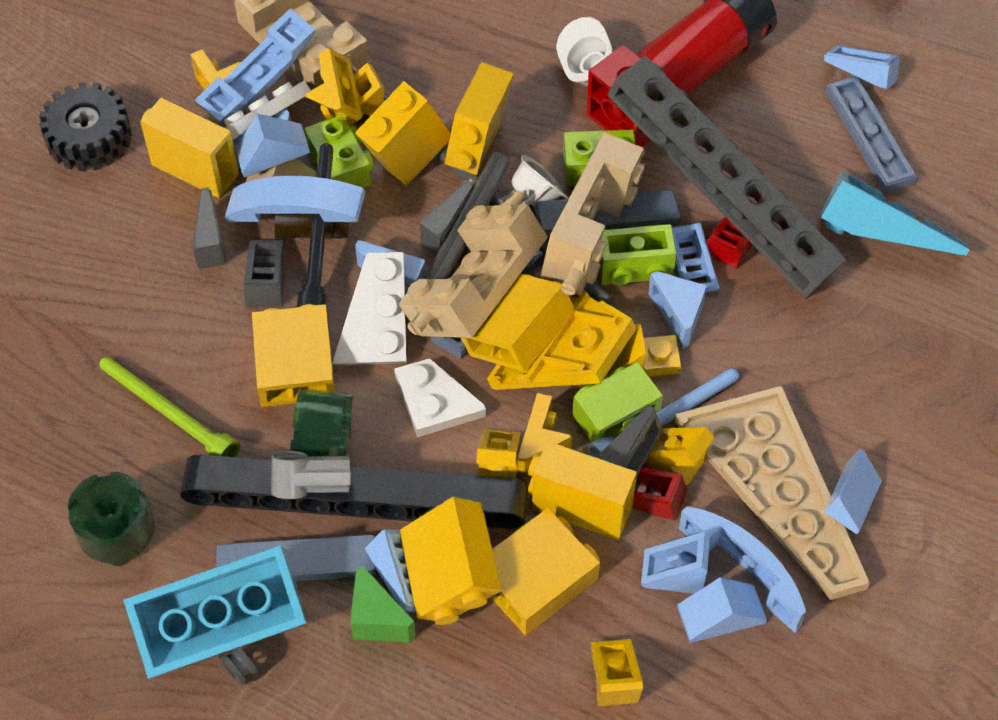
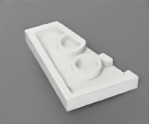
M305 80L294 87L288 82L272 92L275 97L274 99L268 101L267 97L264 96L248 106L251 111L250 113L244 115L242 110L225 119L224 123L227 126L225 128L231 131L232 140L246 132L257 113L272 117L304 98L305 94L311 90Z
M403 252L366 253L332 362L333 366L407 363L406 314L399 306V303L405 297Z

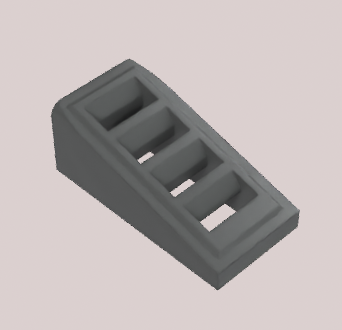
M469 180L463 183L420 221L421 244L436 255L473 191L474 184Z
M209 187L201 189L193 251L199 269L223 265L226 262L216 208Z
M249 240L244 278L245 304L248 307L281 306L285 240ZM256 256H276V257H256Z
M647 406L597 458L636 471L638 475L663 432L655 408Z

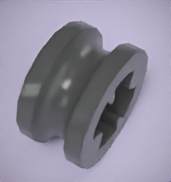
M240 647L231 650L228 655L221 654L218 657L223 668L241 686L246 682V675L251 674L254 676L257 673L254 663Z

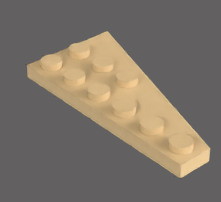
M782 386L675 414L674 422L679 428L707 427L715 438L707 448L705 458L830 600L868 589L870 582L845 526L824 513L831 495Z

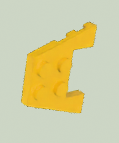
M583 290L581 296L578 294L569 295L576 311L526 372L497 364L488 376L487 381L491 389L494 390L601 384L636 330L633 319L602 300L597 302L592 299L585 290Z

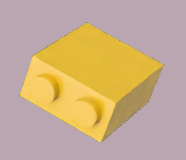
M483 62L480 63L455 112L444 164L474 175L478 174L502 125L514 73Z
M405 81L397 87L355 132L383 168L405 187L449 142L451 135L428 100Z
M160 98L152 108H149L144 113L140 123L151 165L199 189L209 187L212 195L220 198L239 175L231 131L163 98Z
M520 274L472 338H461L469 355L526 372L576 311L569 295L562 292V284L557 281L536 278L529 274Z
M306 304L297 308H269L260 312H252L256 380L261 407L336 399L326 304Z
M547 441L542 454L535 453L528 471V475L532 476L528 487V494L532 495V510L541 513L549 508L556 517L562 516L570 524L619 541L633 507L637 472Z
M451 497L399 530L418 619L435 621L437 625L451 624L459 619L460 614L469 609L484 606L488 598L502 591L480 502Z
M549 508L545 509L492 549L502 591L491 598L525 636L598 581L600 559L596 551L589 544H582L574 536L573 529L567 520L562 516L556 517Z

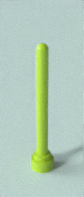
M103 357L100 360L99 366L104 372L205 445V451L208 452V455L236 457L238 455L240 443L229 434H221L219 432L214 434L112 358Z

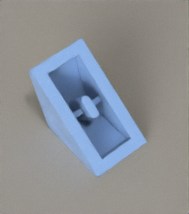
M258 113L235 148L244 178L311 153L300 123Z
M656 271L650 275L648 294L672 334L676 336L680 347L684 349L689 347L704 306L707 286Z
M703 531L644 549L641 585L645 588L692 594L704 588L708 567L710 534Z
M725 578L716 579L680 602L677 606L690 643L766 624L767 622L754 585Z

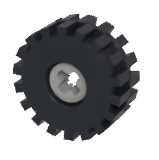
M79 83V89L74 90L70 85L64 87L66 93L61 95L57 91L52 95L53 103L48 100L43 105L45 112L41 111L39 116L41 121L39 123L49 154L53 155L54 161L58 164L63 161L65 168L72 169L74 165H77L78 171H86V166L92 165L93 171L101 169L100 163L106 162L107 166L114 163L113 156L116 155L121 158L125 153L123 146L129 147L131 143L129 136H132V130L125 104L118 93L114 95L113 89L108 86L102 91L101 84L93 83L92 88H87L86 83ZM87 120L88 126L81 127L82 121L85 123Z

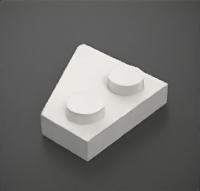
M430 358L394 369L397 384L417 437L486 417L484 404Z

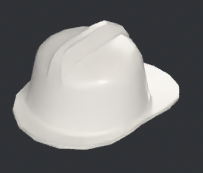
M581 17L570 22L562 30L556 45L557 54L569 80L588 86L589 69L613 52L604 27L598 20L592 17Z
M527 155L521 156L522 162L512 178L514 189L519 190L525 196V200L521 204L535 207L538 201L558 200L563 196L569 200L564 194L561 185L542 165Z

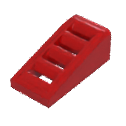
M724 217L708 238L707 246L711 257L737 269L752 243L744 235L740 237L730 232L729 230L731 229L743 235ZM724 237L727 238V239H730V240H732V241H734V242H736V243H738V244L735 245V244H733V243H731V242H729V241H726V240H724Z
M642 467L636 477V481L640 482L637 492L634 491L632 508L658 517L676 520L687 494L683 475ZM654 487L655 490L653 494H648L650 488Z

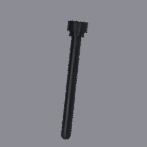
M323 143L319 148L317 177L331 179L334 149L329 143ZM313 214L306 285L302 286V291L298 292L297 307L306 304L325 305L327 302V295L324 294V288L321 287L327 222L323 221L320 214Z

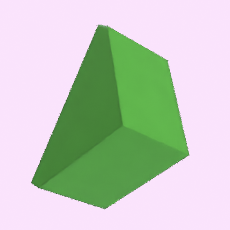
M363 566L357 569L350 620L353 639L407 643L416 638L415 624L411 617Z

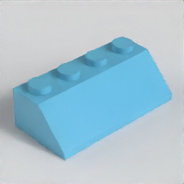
M282 546L271 548L123 600L148 679L307 624L298 587L285 548Z

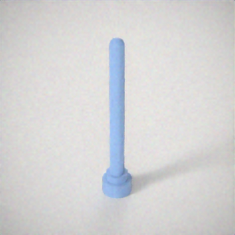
M730 368L658 411L657 415L661 427L674 420L675 414L691 410L735 383L739 379V372L734 368ZM611 436L607 438L601 437L588 444L589 455L597 458L615 438Z

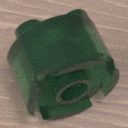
M300 388L293 419L294 440H291L290 451L302 452L308 456H347V441L351 437L354 395Z
M110 472L111 475L98 477L96 474L83 480L72 492L68 501L69 523L80 548L86 555L99 562L122 566L128 563L131 558L141 553L149 544L156 526L154 516L143 487L136 479L121 472Z

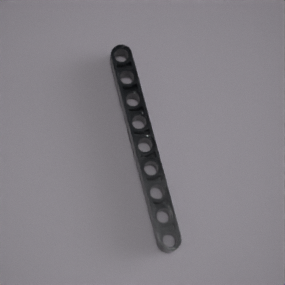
M192 455L187 458L180 497L183 500L196 505L400 521H415L451 497L480 502L487 527L514 529L523 526L525 523L528 487L523 481L513 478L350 466L351 481L349 492L307 493L302 498L283 499L274 497L271 494L272 460Z

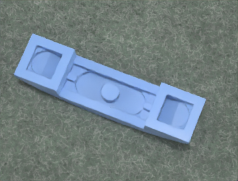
M290 8L267 30L268 37L224 80L218 77L195 99V103L219 124L224 123V120L231 115L247 108L277 81L307 46L316 33L315 28Z
M274 176L260 178L243 183L233 189L224 218L227 222H259L261 214H320L324 222H358L366 192L364 188L353 184L319 177Z
M685 507L681 512L678 529L686 536L703 531L709 533V552L718 544L770 591L765 607L796 633L801 628L806 613L805 606L797 586L775 555L753 535L733 522L702 509Z

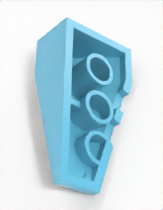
M843 170L839 174L821 211V218L826 220L824 225L840 235L846 231L856 236L965 256L970 251L968 243L929 220L923 219L920 222L916 219L917 215L901 203L892 202L891 205L885 202L886 198L882 196L881 191Z

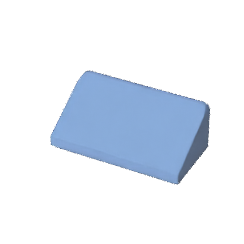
M859 449L847 462L824 513L855 534L860 531L882 482L862 449Z

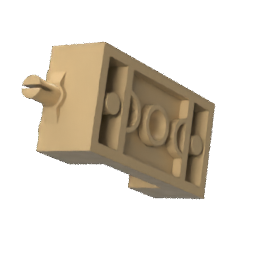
M234 0L238 23L259 44L268 37L267 30L290 8L315 28L316 33L286 70L299 83L305 80L310 90L324 84L320 74L319 53L327 48H331L351 60L353 75L366 63H369L367 40L347 21L335 27L309 0Z
M605 132L603 133L550 234L540 279L560 282L562 284V292L567 295L578 294L581 296L586 283L594 284L601 267L599 262L607 242L602 240L605 225L593 221L598 210L619 218L625 205L629 207L633 205L639 187L634 184L638 185L645 169V164L640 163L645 154L644 148Z
M513 190L504 203L496 206L479 205L467 213L465 221L457 231L471 252L462 259L461 265L449 279H418L409 286L408 293L401 300L399 306L410 320L407 327L413 334L428 337L472 338L548 238L528 204H521L525 200L522 192Z

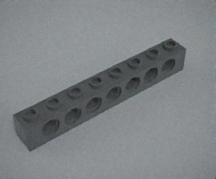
M645 55L615 79L607 96L805 299L844 263L846 259L840 254L837 246L828 241L814 227L813 222L808 217L802 215L789 202L786 194L778 190L764 176L762 170L757 165L752 164L739 151L734 141L727 139L714 125L712 119L702 113L690 101L688 95L669 80L659 65L653 63ZM649 96H653L658 101L652 100ZM673 120L679 122L683 127L675 124ZM698 146H702L707 152L702 151ZM723 171L728 172L732 178L726 176ZM748 196L755 199L757 203L752 202ZM773 222L778 223L782 229L777 228ZM798 247H800V248H802L803 250H805V252L807 253V255H804L803 253H801L800 250L798 249Z

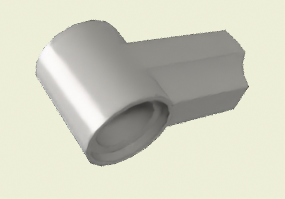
M280 451L272 454L271 494L274 497L297 499L306 496L307 493L349 492L351 471L348 456H308L298 451Z

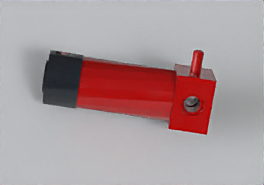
M704 0L703 4L636 54L624 45L620 46L589 69L586 115L606 131L633 130L635 145L643 147L651 140L607 96L615 79L646 55L653 63L663 69L665 75L677 88L682 89L687 95L732 60L750 50L774 31L777 25V13L772 0ZM649 96L652 100L658 101L653 96Z

